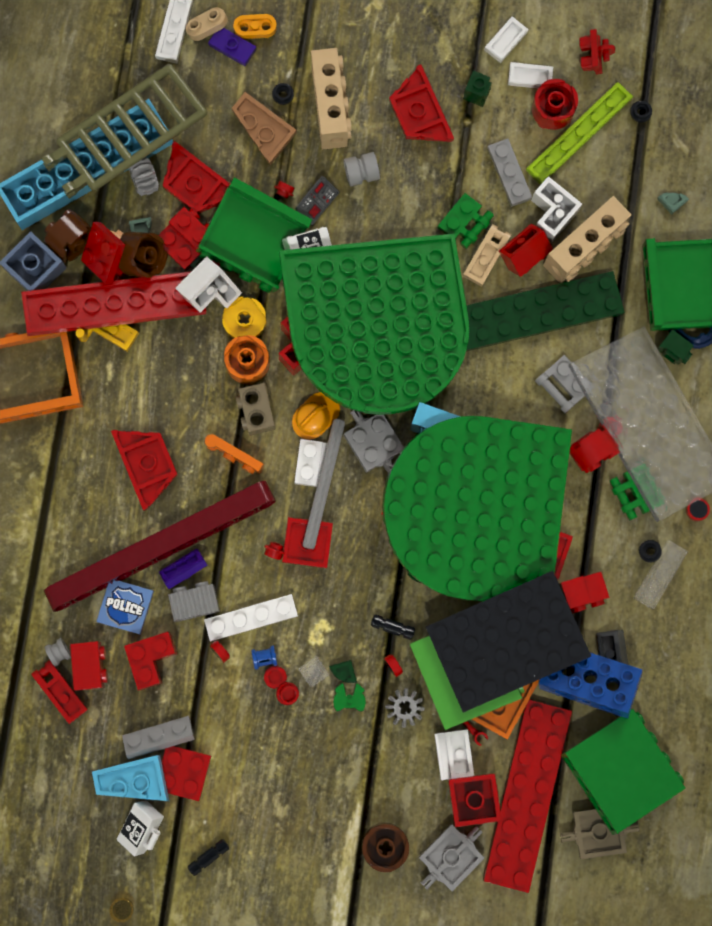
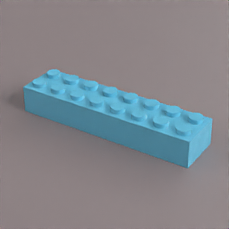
M149 99L145 100L149 107L152 109V111L155 113V115L158 117V119L161 121V123L164 125V127L167 129L164 122L157 113L156 109L152 105L151 101ZM138 105L126 111L149 143L160 137V134ZM119 116L107 122L131 156L142 149ZM100 127L88 133L113 168L124 161ZM80 138L68 144L94 180L106 173ZM171 139L146 157L150 158L172 145L173 140ZM68 158L59 162L50 171L46 169L43 164L44 162L40 160L0 183V195L21 230L26 229L92 191L87 185L69 199L66 196L62 186L80 176Z

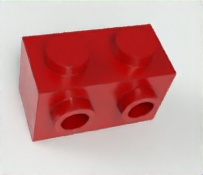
M530 224L498 252L508 270L521 277L529 272L539 261L543 260L553 248L544 230Z
M99 641L70 644L74 691L105 688L104 683H108L107 669H103V660H106L105 646H101Z

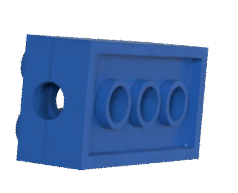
M590 653L592 657L541 678L539 681L540 690L628 719L642 678V669ZM565 669H572L575 671L574 674H572L571 676H565L563 674V671ZM594 676L597 680L594 683H587L585 678ZM610 683H615L619 688L611 691L607 686Z

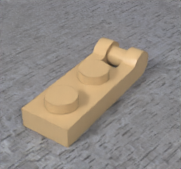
M492 224L464 272L463 277L482 287L500 257L498 251L508 243L512 234L507 231L504 233L498 230L496 225ZM492 238L500 240L499 244L491 241Z

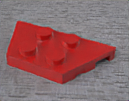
M420 64L416 67L413 74L405 79L401 87L389 97L391 107L406 139L452 142L454 141V136L425 71Z
M174 141L172 143L170 160H168L167 173L163 181V189L189 209L195 210L197 214L218 206L229 182Z
M112 430L111 433L143 511H146L178 475L161 433Z

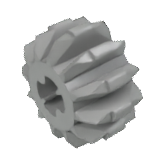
M147 157L129 168L132 182L140 196L150 195L158 191L157 177L153 165Z
M404 688L402 697L399 690H395L398 699L396 700L392 696L388 697L394 704L385 705V708L393 709L394 712L388 713L387 717L397 716L393 721L394 725L402 719L401 725L405 728L406 719H408L410 725L414 726L415 722L412 717L414 716L418 720L422 718L416 711H424L425 708L417 707L416 704L421 703L423 699L413 700L417 694L416 691H413L410 697H408V688ZM405 701H407L411 711L408 714L405 712L404 715L400 713L401 708L399 704L401 702L405 704Z

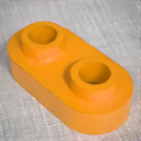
M269 14L241 15L235 19L233 24L235 34L243 39L269 38L277 30L276 20ZM267 25L270 28L268 30H264L263 26ZM248 27V30L242 31L241 28Z

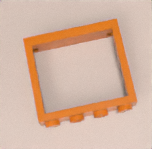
M69 331L27 336V333L20 335L18 333H9L5 335V338H0L1 349L61 337L72 394L71 396L0 410V424L83 407Z

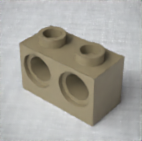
M265 383L238 389L240 395L235 397L238 409L243 408L245 416L241 417L243 430H248L249 436L276 430ZM249 395H257L258 401L255 404L247 403L246 399ZM254 416H261L264 419L263 423L258 426L253 425L251 420Z

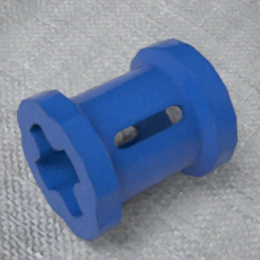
M274 645L270 646V649L251 650L255 670H258L261 666L271 664L278 666Z

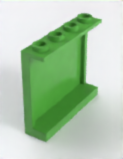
M430 636L410 644L445 730L523 698L522 693L525 690L521 687L463 713Z

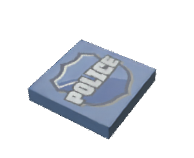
M113 579V584L108 583L96 622L141 635L154 591Z

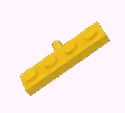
M126 324L76 330V336L81 342H86L92 332H95L126 352L129 351L139 335L138 331Z

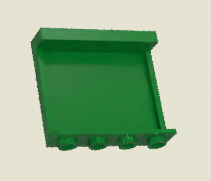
M234 177L229 183L196 252L200 253L199 256L202 259L207 256L210 260L219 263L221 269L240 274L239 278L249 283L253 281L259 284L261 290L267 293H271V291L276 292L280 287L279 284L282 279L279 250H285L282 239L287 236L304 233L313 219Z
M655 238L646 239L642 249L650 331L712 327V239L655 242Z
M634 709L631 710L628 719L619 717L561 755L612 835L618 834L686 789L683 785V777L678 771L673 770L670 765L671 760L669 756L660 750L657 745V738L651 731L648 732L644 726L645 721L639 712H635Z

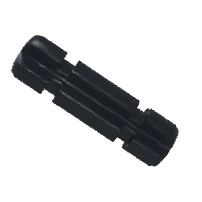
M377 614L373 616L371 626L374 628H383L385 632L397 636L403 635V638L412 640L415 633L414 627L409 625L403 626V623L388 618L385 620Z
M221 839L215 844V847L212 846L199 856L197 861L194 860L189 864L188 870L193 876H196L202 871V868L205 869L219 858L220 854L223 855L228 851L229 845L224 839Z

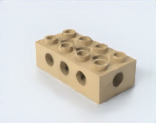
M337 48L312 50L311 67L321 148L323 150L347 147L348 139H351L352 130L348 114V97H346L345 90L346 81L345 76H343L342 55L338 56Z
M612 196L548 254L543 266L559 283H564L566 280L568 282L572 281L578 275V271L582 268L581 266L586 268L594 260L598 252L600 254L603 253L610 246L609 243L614 238L617 240L625 233V229L630 225L628 221L632 214Z

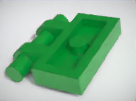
M464 193L437 228L444 234H455V240L461 235L464 239L460 245L467 249L471 243L474 244L477 241L479 233L490 225L489 221L494 215L488 210L483 216L479 215L478 212L481 210L482 205ZM473 220L476 225L471 231L467 230V225Z
M645 464L625 472L623 476L626 482L623 484L620 483L618 477L609 480L613 487L611 490L614 496L617 495L622 505L621 510L623 514L626 513L629 521L637 518L634 511L637 507L640 508L642 514H645L665 504ZM625 490H631L635 501H629Z

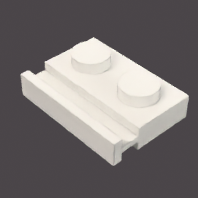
M300 439L294 484L317 487L328 443Z
M468 729L434 734L440 780L474 776Z

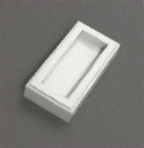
M511 17L485 46L484 51L501 63L528 33L529 29L514 17Z
M510 62L508 85L538 89L545 81L552 79L553 67Z

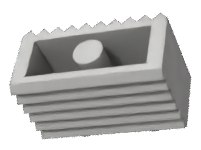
M208 581L197 583L195 588L189 590L186 589V586L175 588L172 594H168L174 622L220 612L215 586L213 584L209 585Z

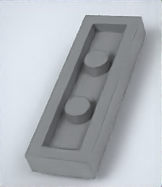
M509 139L488 145V152L510 206L513 207L531 200L532 195Z
M189 716L122 735L128 759L195 740Z

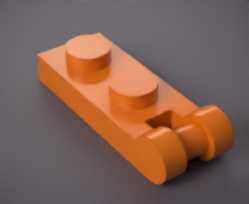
M210 434L205 438V444L209 450L221 451L224 453L222 457L232 463L235 460L243 464L241 468L252 475L254 472L258 474L262 472L264 468L262 462L216 435Z

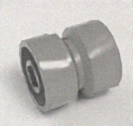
M374 152L362 154L360 159L356 156L343 159L350 187L362 184L363 180L367 182L380 180L379 168Z

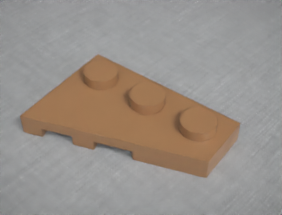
M246 92L232 107V112L269 165L274 162L297 133L295 128Z

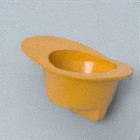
M321 392L315 393L294 413L292 418L293 430L303 439L311 440L318 438L332 425L333 420L338 418L340 412L339 404Z

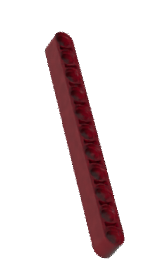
M266 481L255 483L48 586L44 593L52 611L58 612L106 589L108 583L113 584V579L115 581H122L272 506L276 500Z

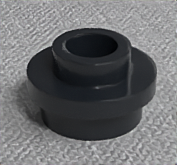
M280 83L274 87L272 96L276 103L286 105L293 100L294 91L290 85ZM285 92L287 96L282 98L279 94Z
M637 101L632 105L630 115L636 122L643 123L650 119L652 108L646 101ZM643 110L644 115H639L637 111Z
M647 540L640 545L639 555L645 562H656L662 555V549L658 542ZM648 549L655 550L653 555H648L646 552Z

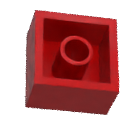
M495 773L448 779L455 827L502 821Z

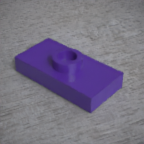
M225 28L214 33L208 42L210 47L245 67L256 51L255 45Z
M195 549L159 571V574L167 588L170 589L208 565L199 550Z

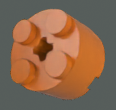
M252 335L239 336L232 339L225 348V366L228 374L235 381L252 385L260 381L267 374L270 366L269 353L266 345L259 338ZM250 356L251 362L244 363L243 358H249Z

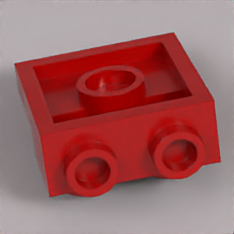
M183 207L169 221V225L159 236L165 243V245L163 244L164 251H167V254L186 272L190 268V264L200 255L196 250L209 224L203 225L198 220L200 216L195 210L191 208L188 211Z

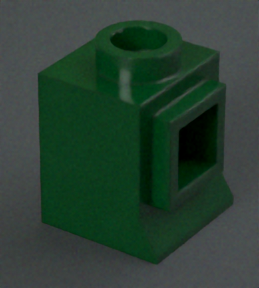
M473 70L465 88L463 99L483 107L491 90V77Z
M672 330L655 352L663 353L662 356L674 365H679L681 362L685 365L693 355L690 350L694 345Z

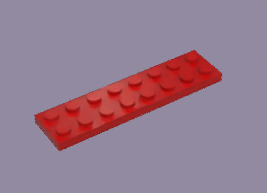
M192 271L157 275L151 278L140 277L115 280L111 284L98 282L21 292L27 336L205 315L206 308L200 313L175 289Z
M529 700L525 706L500 807L502 821H498L496 824L483 878L484 882L529 893L572 714L571 710Z

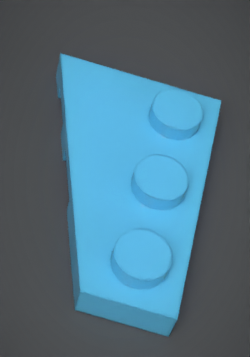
M160 755L92 772L96 795L169 801Z

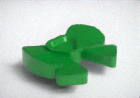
M340 684L335 688L336 694L333 701L335 711L338 712L344 708H355L360 712L364 711L366 704L365 696L362 694L365 691L364 688L356 684L353 696L350 694L346 696L344 684Z

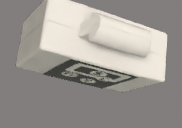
M327 227L316 228L282 239L285 250L332 245Z
M147 800L134 803L117 837V841L133 856L144 854L147 850H153L161 834L158 828L164 816Z

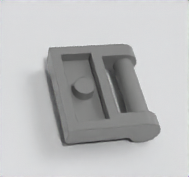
M565 355L535 380L539 386L542 385L556 400L564 413H567L594 388ZM552 376L572 399L568 401L548 378Z

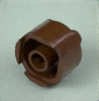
M68 209L56 223L51 222L45 228L47 235L44 243L63 262L66 263V259L71 262L84 252L91 226L76 212Z
M125 232L122 234L120 240L125 244L119 268L123 273L129 276L151 278L155 274L162 272L167 261V251H164L163 244L165 245L159 235L146 232Z
M387 822L378 823L371 826L363 837V856L373 869L380 872H392L402 866L407 860L409 854L408 839L398 826ZM384 841H388L389 846H392L391 849H387L386 853H382V848H379V845H383Z

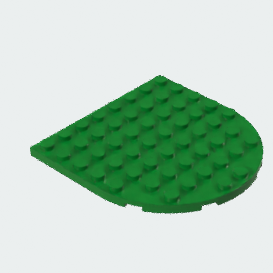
M455 234L279 250L293 351L306 377L326 397L358 412L378 415L396 414L417 408L419 402L426 404L451 383L464 360L469 341L468 312Z
M462 416L436 423L416 435L399 453L400 455L389 471L383 493V522L386 527L389 544L402 566L417 581L438 593L450 597L482 602L551 571L555 575L572 429L484 416Z

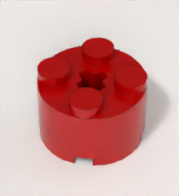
M550 79L538 88L532 103V115L539 127L557 130L571 122L578 106V94L572 85L570 86L562 79Z
M602 424L597 427L596 431H590L574 442L570 447L569 454L581 472L588 473L600 467L602 459L603 461L611 459L620 451L618 450L619 445L606 426Z

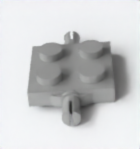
M351 411L350 414L357 424L354 428L343 434L350 448L366 473L376 467L384 466L389 474L390 469L393 467L392 459L403 450L404 446L384 415L376 414L371 418L364 419L360 412Z
M450 824L419 856L430 872L420 883L428 890L438 880L453 891L484 859L473 843L483 832L475 826L466 836Z

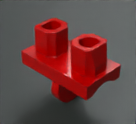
M597 29L590 30V35L579 38L581 51L591 50V56L581 57V68L583 71L594 70L596 75L603 74L602 56L604 62L610 61V55L615 53V46L609 45L608 39H603L601 45V37L597 35Z

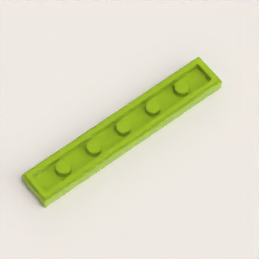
M617 82L530 164L526 171L541 185L548 176L551 177L629 103L633 96Z

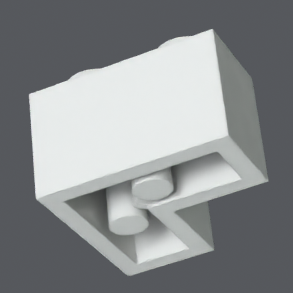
M549 176L534 192L531 200L546 212L537 222L536 226L544 230L550 244L577 215L582 206L580 201Z
M207 256L175 288L200 313L214 298L227 309L242 294L225 272Z

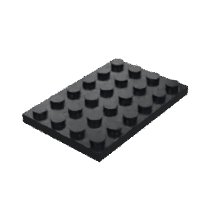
M553 571L426 626L463 713L592 657Z

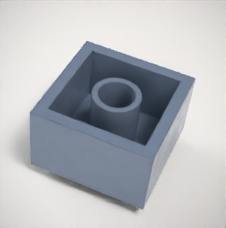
M31 231L0 261L2 268L26 291L46 289L66 269L63 261Z

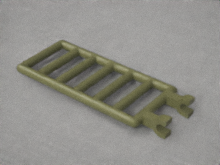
M168 64L61 135L56 140L59 149L41 159L46 169L50 171L59 162L68 158L80 174L78 178L62 186L64 193L70 199L87 185L92 191L98 190L207 115V110L174 66ZM167 75L173 79L196 110L188 118L183 116L158 83ZM149 87L154 90L179 123L170 130L164 127L140 95ZM132 99L160 134V137L151 143L148 142L122 107ZM114 111L142 147L132 156L104 119ZM96 123L124 160L114 168L85 131ZM76 136L80 137L106 172L96 180H94L68 145V142Z

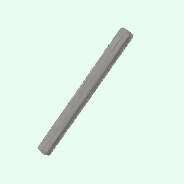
M334 419L303 541V547L307 549H314L345 426V421L341 419Z

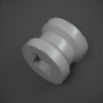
M62 638L57 639L53 645L48 644L44 646L54 666L59 665L60 661L64 659L68 660L71 658V653Z

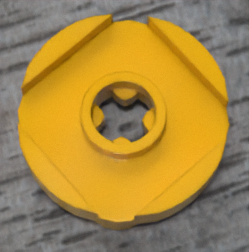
M238 297L227 309L224 308L222 315L224 329L233 339L247 335L258 337L262 334L267 324L265 309L254 298ZM240 315H249V323L241 324L239 322L241 320Z

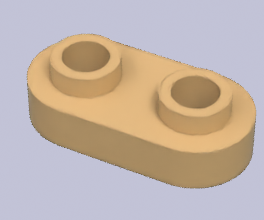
M218 7L212 8L189 20L186 25V32L192 40L200 41L223 29L227 25L228 17L223 9Z

